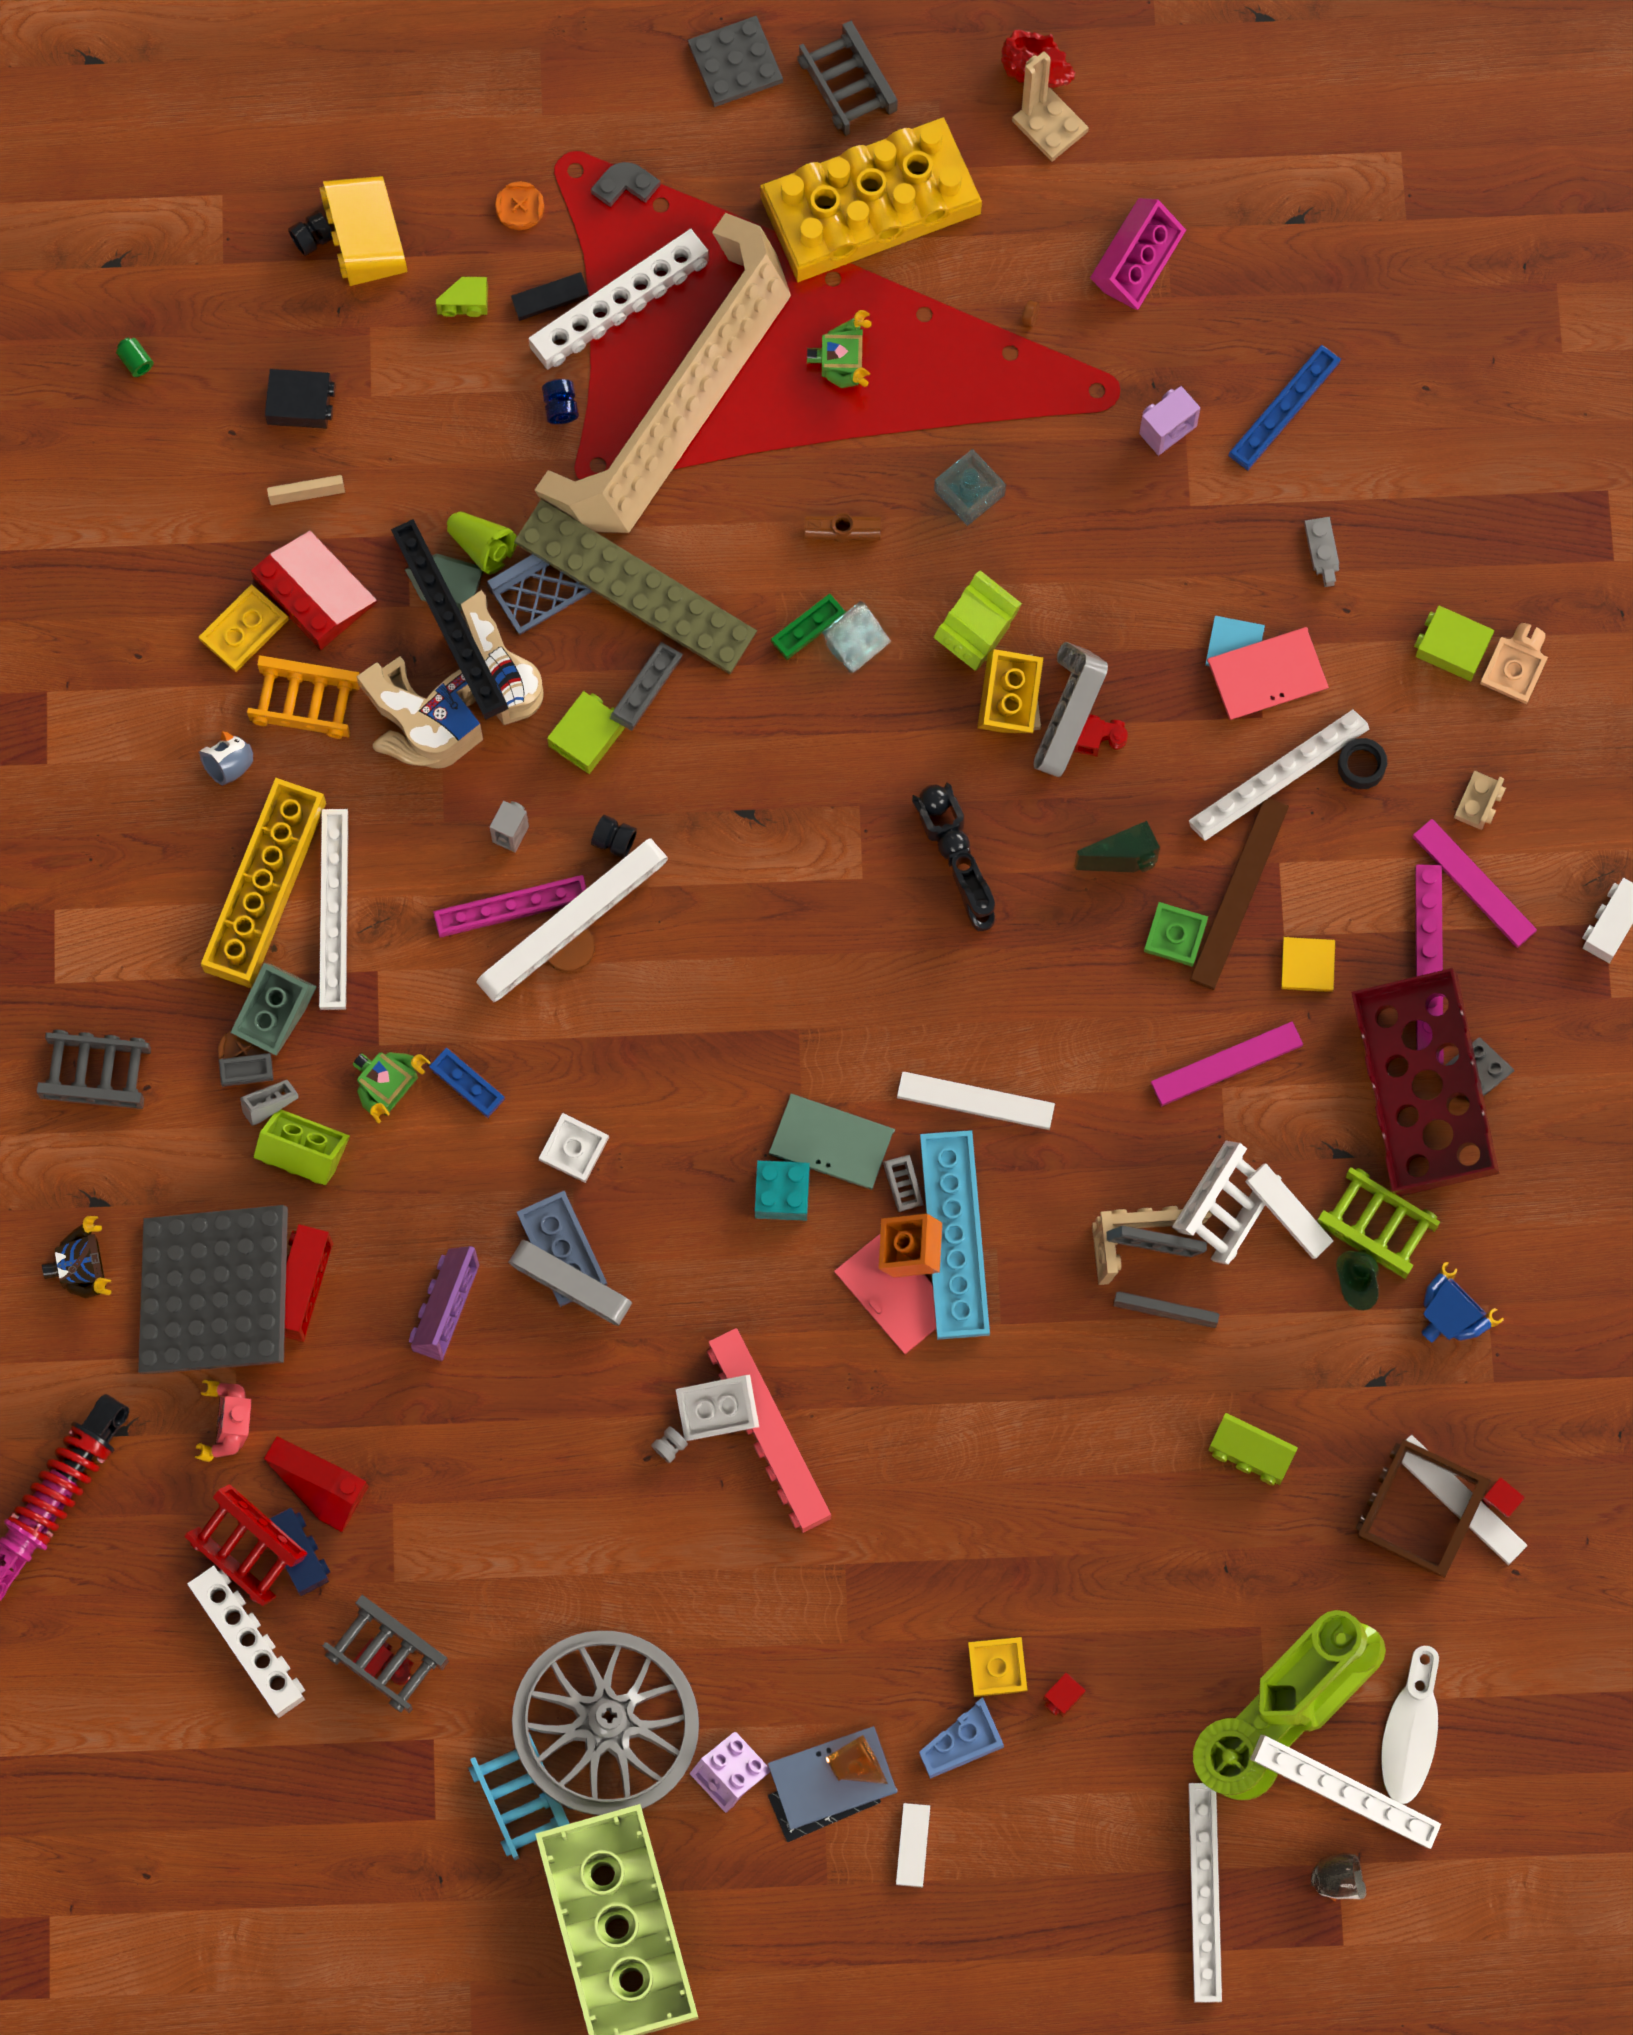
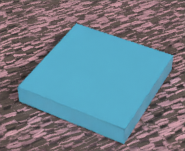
M1215 616L1207 659L1262 641L1265 625Z

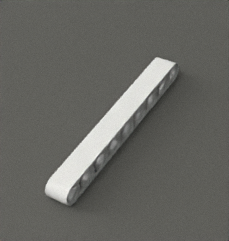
M652 839L646 840L484 972L476 983L493 1002L498 1001L666 863L668 857Z

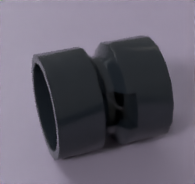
M318 210L307 216L305 223L298 222L288 228L293 242L304 256L315 251L317 244L324 245L333 239L330 225Z
M604 814L595 828L591 845L604 850L610 847L611 854L624 859L634 843L637 828L625 823L618 826V822L614 818Z

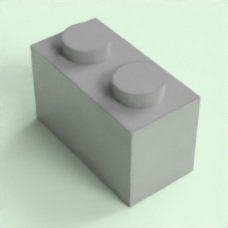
M503 801L490 825L492 842L515 853L529 828L527 812L522 805L511 801V803Z

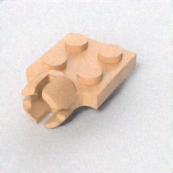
M1521 623L1517 626L1511 639L1500 638L1480 684L1527 704L1548 657L1540 652L1545 640V633L1536 627L1530 639L1527 636L1532 625Z

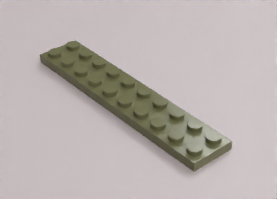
M542 499L514 541L521 548L728 674L732 673L757 633L756 629Z

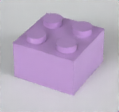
M1182 386L1175 391L1171 389L1163 395L1162 401L1156 405H1149L1143 411L1139 434L1159 456L1197 427L1200 407Z

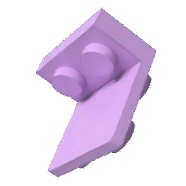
M734 1732L701 1758L689 1774L726 1813L737 1803L743 1794L768 1775L770 1769L739 1734Z

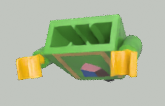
M859 310L853 319L822 335V348H807V363H822V376L840 388L856 386L858 384L866 387L869 383L864 377L870 375V373L865 368H862L863 329H860V327L869 328L871 322L864 320L865 317L870 315V313L864 310Z
M380 1052L371 1061L361 1053L355 1059L353 1066L362 1072L357 1079L359 1085L357 1092L362 1107L374 1117L377 1123H381L379 1119L381 1114L390 1115L389 1112L418 1079L415 1070L420 1074L425 1073L421 1066L424 1063L430 1064V1061L423 1055L413 1056L393 1052L385 1055Z

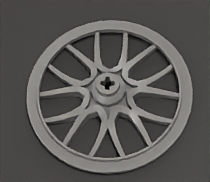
M591 1631L571 1636L556 1643L531 1665L516 1693L512 1713V1732L516 1751L522 1765L543 1792L570 1809L599 1816L638 1804L643 1809L654 1804L669 1793L681 1780L692 1761L698 1741L699 1717L695 1696L688 1680L677 1664L665 1652L652 1643L631 1634L617 1631ZM598 1645L616 1646L603 1679L585 1647ZM621 1647L645 1656L644 1665L632 1688L627 1694L616 1695L611 1688V1680ZM579 1650L594 1684V1696L589 1697L579 1694L567 1681L556 1661L573 1651ZM651 1661L672 1682L670 1685L637 1694ZM550 1666L568 1697L534 1691L538 1681ZM673 1690L677 1691L683 1709V1715L655 1721L640 1720L633 1714L635 1706ZM532 1697L573 1710L577 1719L572 1724L559 1726L528 1723L530 1699ZM606 1711H610V1714L616 1717L612 1719L611 1723H607V1720L601 1717L605 1715ZM684 1721V1735L680 1751L651 1730ZM528 1729L562 1737L537 1757L530 1741ZM642 1738L677 1758L667 1773L660 1777L636 1757L629 1748V1739ZM573 1740L585 1741L586 1753L573 1770L560 1782L556 1781L541 1764L552 1753ZM606 1751L610 1752L617 1759L622 1778L624 1798L598 1799L597 1769L599 1759ZM628 1763L647 1777L656 1781V1783L648 1789L630 1796ZM588 1764L592 1797L578 1794L564 1786Z

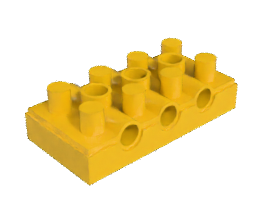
M944 117L913 129H900L893 132L886 139L867 146H854L838 157L821 163L812 162L797 169L795 173L760 185V198L797 282L980 215L982 200ZM915 172H922L923 174L916 175V174H913V173H915ZM876 189L877 191H875V192H869V191H866V190ZM830 206L831 208L821 209L820 207Z

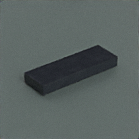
M579 272L512 295L511 299L518 319L521 321L588 298L590 295L583 275Z

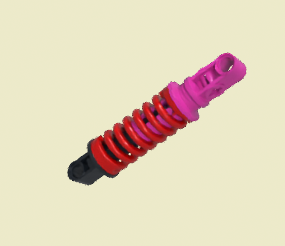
M104 1394L97 1400L94 1408L82 1425L76 1422L71 1424L72 1427L68 1432L71 1436L63 1438V1444L66 1448L58 1447L54 1453L59 1461L55 1459L47 1461L46 1466L50 1472L40 1471L38 1474L42 1484L32 1483L30 1490L34 1495L25 1494L22 1497V1502L26 1507H15L14 1513L8 1519H5L4 1523L9 1530L5 1537L0 1538V1601L5 1596L7 1589L14 1579L19 1575L25 1563L30 1562L32 1559L31 1554H33L36 1548L47 1549V1545L54 1535L48 1530L57 1531L59 1529V1524L55 1522V1519L57 1517L66 1519L67 1513L63 1510L64 1506L72 1508L76 1504L71 1498L73 1493L78 1496L84 1493V1490L76 1482L80 1480L85 1484L91 1483L92 1478L84 1472L85 1469L88 1468L93 1472L100 1470V1466L92 1460L94 1456L98 1457L96 1460L103 1464L109 1455L115 1451L109 1442L128 1418L129 1407L110 1395Z

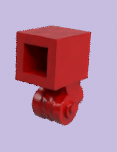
M1089 714L1073 752L1098 757L1100 744L1105 740H1109L1111 748L1115 750L1122 749L1126 745L1128 738L1125 723L1120 720H1110V723L1105 720H1100V717Z
M372 1637L361 1650V1652L357 1655V1657L354 1659V1663L357 1662V1660L360 1658V1656L363 1654L366 1648L373 1641ZM385 1641L364 1670L377 1679L394 1657V1654L391 1652L393 1647ZM406 1657L391 1677L392 1681L397 1685L406 1684L411 1678L410 1669L414 1663Z

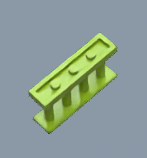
M1350 1167L1345 1177L1351 1181L1350 1185L1333 1212L1330 1211L1328 1213L1323 1210L1317 1222L1327 1232L1406 1279L1413 1267V1264L1409 1263V1257L1427 1228L1435 1232L1440 1221L1437 1220V1216L1426 1209L1420 1210L1369 1179L1370 1175L1362 1169L1356 1168L1355 1170ZM1362 1187L1374 1196L1357 1223L1349 1226L1342 1222V1216L1359 1188ZM1382 1201H1385L1395 1207L1396 1210L1378 1239L1372 1240L1365 1236L1364 1230ZM1406 1214L1419 1223L1401 1252L1395 1254L1387 1249L1388 1246L1386 1244Z

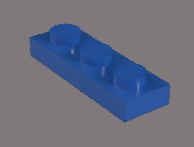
M445 1048L429 1066L431 1071L487 1118L505 1100V1097L448 1048Z

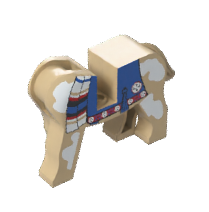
M481 590L461 604V614L509 708L496 715L503 725L528 718L539 709L544 693L542 679L538 669L531 662L509 652L505 648L497 625L487 611L486 595ZM401 656L383 668L377 662L356 676L359 686L380 714L393 721L405 734L404 736L401 733L389 730L373 743V749L376 752L392 756L410 765L445 768L455 763L483 740L480 723L467 707L476 700L460 669L445 679L427 699L417 695L411 688L407 680L405 662Z

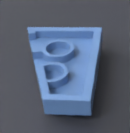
M983 1697L967 1713H963L952 1726L940 1733L919 1752L930 1779L1004 1748L1002 1739Z

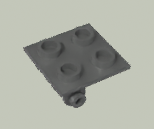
M1479 1037L1472 1045L1484 1097L1512 1074L1514 1069ZM1459 1054L1449 1061L1446 1066L1454 1064Z

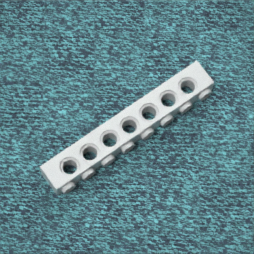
M689 229L529 337L531 350L547 370L553 366L558 367L565 361L567 356L573 352L578 353L583 350L589 341L601 338L607 329L613 325L618 326L623 323L629 314L634 311H641L647 305V302L653 298L657 299L663 296L669 287L674 284H681L691 272L703 269L709 261L707 248L693 230ZM679 257L687 259L684 263H678L675 260ZM658 271H665L667 273L662 277L655 275ZM640 284L647 286L644 290L635 289ZM618 298H624L627 300L623 304H617L615 302V300ZM597 312L606 313L602 318L594 316ZM579 325L586 327L585 330L580 332L574 330ZM558 339L566 341L563 345L554 344Z

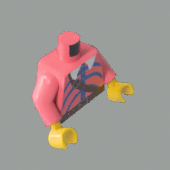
M211 1380L202 1381V1383H207L208 1389L206 1392H201V1395L211 1397L219 1395L220 1397L215 1445L211 1447L202 1443L197 1444L196 1448L202 1450L199 1456H195L196 1459L210 1462L214 1457L236 1454L243 1447L249 1433L251 1399L245 1398V1390L238 1384L219 1383Z

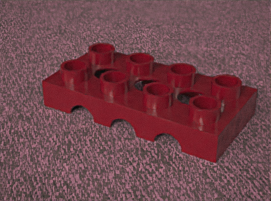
M1450 968L1351 992L1358 1027L1364 1041L1368 1076L1375 1094V1110L1385 1143V1158L1392 1192L1400 1197L1500 1174L1458 974L1454 969ZM1439 996L1447 998L1449 1005L1444 1014L1433 1016L1429 1013L1428 1006L1433 998ZM1388 1008L1397 1010L1398 1020L1392 1027L1383 1028L1379 1026L1378 1017L1383 1010ZM1417 1020L1426 1022L1432 1030L1430 1044L1422 1050L1407 1048L1402 1040V1032L1405 1026ZM1454 1046L1459 1050L1457 1061L1448 1066L1440 1064V1051L1444 1047ZM1396 1058H1404L1408 1061V1070L1401 1077H1392L1388 1072L1389 1064ZM1424 1070L1437 1072L1443 1081L1441 1093L1432 1100L1418 1098L1412 1089L1415 1076ZM1456 1096H1466L1470 1102L1468 1110L1462 1115H1453L1449 1111V1104ZM1408 1107L1416 1108L1419 1113L1418 1121L1411 1127L1401 1126L1398 1120L1400 1112ZM1434 1120L1447 1122L1453 1130L1452 1142L1442 1150L1430 1149L1423 1141L1424 1128ZM1470 1145L1478 1147L1480 1150L1479 1160L1470 1166L1461 1164L1459 1156L1462 1149ZM1417 1157H1424L1429 1161V1169L1421 1177H1413L1409 1173V1165Z

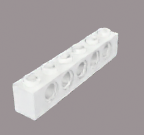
M212 1566L187 1584L276 1716L280 1718L305 1700L301 1694L305 1689L297 1677L291 1680L287 1674V1671L291 1668L282 1656L277 1658L274 1655L272 1649L276 1646L267 1634L262 1637L257 1629L261 1624L252 1612L247 1615L242 1607L246 1602L238 1590L232 1593L228 1587L231 1580L222 1570L218 1572L215 1566ZM216 1591H224L226 1593L224 1601L221 1603L212 1601V1596ZM230 1613H240L241 1618L237 1624L230 1625L227 1623V1617ZM246 1634L255 1635L254 1644L249 1647L243 1646L242 1638ZM259 1657H270V1663L266 1668H258L256 1666ZM281 1677L285 1679V1685L282 1689L273 1690L271 1688V1683L275 1678Z

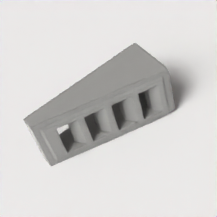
M285 1080L243 1096L240 1100L243 1114L250 1124L254 1126L299 1097L290 1082Z
M910 1155L884 1161L883 1165L897 1211L901 1212L922 1206L923 1201ZM905 1164L906 1169L893 1172V1167ZM908 1174L909 1179L896 1183V1177ZM911 1184V1190L899 1193V1187ZM914 1194V1200L901 1202L900 1198Z

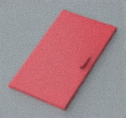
M1307 627L1207 659L1229 720L1329 688Z
M879 1234L834 1272L905 1355L936 1330L933 1284L925 1274L893 1278L879 1270Z

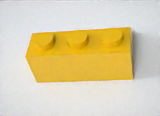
M996 649L988 653L978 729L1003 733H1033L1043 657Z

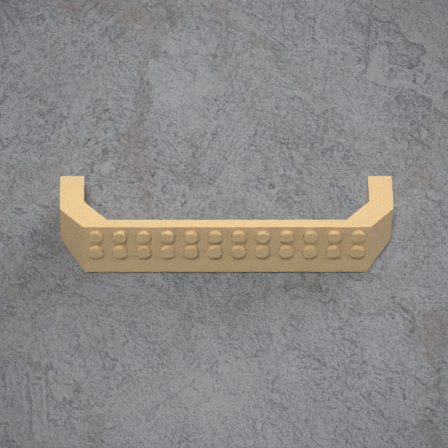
M724 214L712 233L728 260L744 266L745 271L610 468L578 481H572L548 470L535 488V492L540 499L595 532L629 533L791 296L778 256L760 226L733 215Z

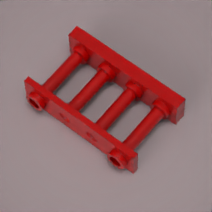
M229 1484L219 1489L213 1496V1499L218 1502L219 1507L203 1529L197 1527L187 1532L184 1537L190 1541L191 1546L195 1550L202 1552L245 1590L252 1601L264 1606L275 1599L276 1595L269 1588L285 1566H295L302 1562L308 1553ZM230 1513L238 1520L239 1524L221 1547L210 1536L226 1514ZM249 1530L257 1537L258 1542L243 1563L240 1564L230 1553L246 1531ZM268 1547L277 1555L278 1559L260 1582L249 1571Z

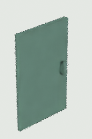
M791 1093L769 1155L789 1162L810 1163V1169L872 1190L895 1129Z

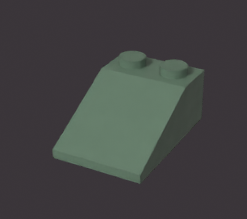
M264 963L230 1033L274 1055H278L305 1012L317 986L273 964Z

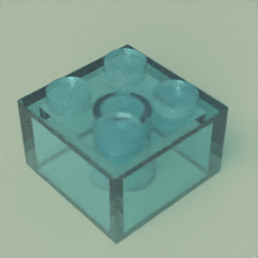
M973 449L937 477L934 483V491L967 526L1005 496L1006 484Z

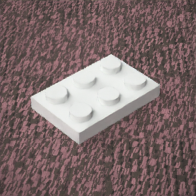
M750 1375L676 1389L683 1434L686 1441L759 1427Z

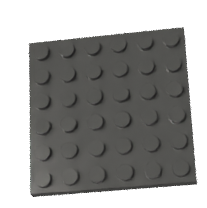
M277 1205L144 1218L138 1373L154 1374L284 1363L288 1207Z

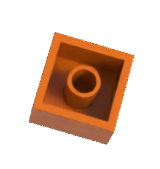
M929 1214L881 1219L878 1269L893 1278L940 1273L942 1222Z

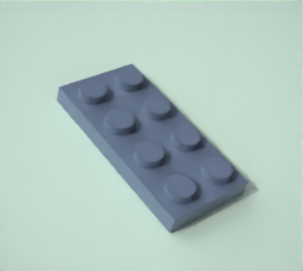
M565 1191L517 1212L530 1243L608 1286ZM552 1290L560 1307L572 1302L570 1299Z

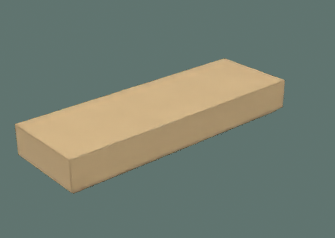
M342 475L268 487L267 491L270 504L277 505L345 493Z

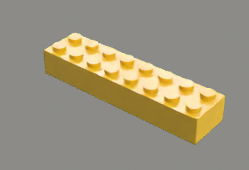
M275 778L202 959L201 966L205 973L252 989L321 818L322 809L325 808L324 794Z

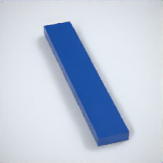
M1321 344L1229 452L1228 456L1246 470H1249L1339 365L1341 359Z

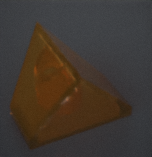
M864 1735L826 1757L838 1781L852 1780L888 1784L878 1760Z

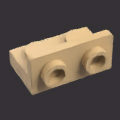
M1474 771L1454 818L1480 830L1483 829L1485 822L1491 824L1496 812L1495 809H1492L1495 800L1501 801L1506 789L1502 786L1504 778L1499 777L1498 780Z

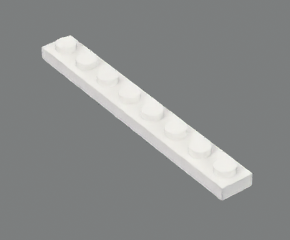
M1351 710L1189 820L1190 827L1206 841L1346 746L1348 742L1355 740L1368 731V723L1357 712Z
M322 809L320 1010L346 1009L348 809Z
M1260 1735L1250 1758L1251 1761L1426 1848L1431 1849L1441 1826L1440 1823L1267 1736Z
M1189 1783L1194 2003L1222 2002L1216 1792L1208 1788L1204 1783Z

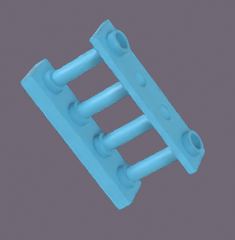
M529 1733L530 1741L533 1746L534 1752L536 1756L539 1757V1753ZM516 1749L480 1766L476 1758L473 1757L470 1759L473 1766L468 1768L474 1783L480 1781L505 1838V1840L501 1841L506 1856L512 1855L514 1860L519 1859L516 1849L536 1841V1833L569 1824L562 1805L549 1797L545 1792L539 1794V1798L500 1815L494 1800L534 1782L527 1773L492 1790L489 1789L484 1775L519 1760ZM543 1807L545 1809L551 1807L555 1816L550 1819L551 1822L511 1840L505 1826L506 1824Z

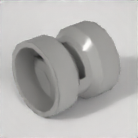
M671 1426L664 1431V1436L661 1439H656L651 1444L652 1448L668 1463L675 1459V1454L679 1450H684L688 1445L687 1441Z

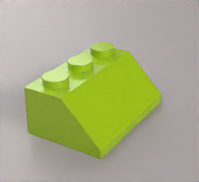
M281 1109L272 1115L261 1130L254 1158L267 1165L284 1169L288 1173L310 1179L314 1183L326 1185L336 1171L350 1135Z
M1225 1413L1208 1451L1212 1452V1456L1222 1462L1229 1460L1237 1464L1236 1468L1247 1474H1250L1252 1471L1260 1475V1480L1274 1486L1275 1483L1281 1484L1298 1447Z

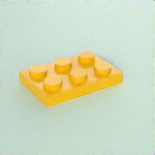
M251 584L199 636V640L234 672H237L289 618Z

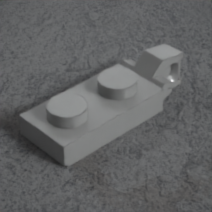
M1330 517L1306 520L1304 527L1313 570L1316 571V575L1322 574L1324 587L1335 586V572L1339 571V560Z

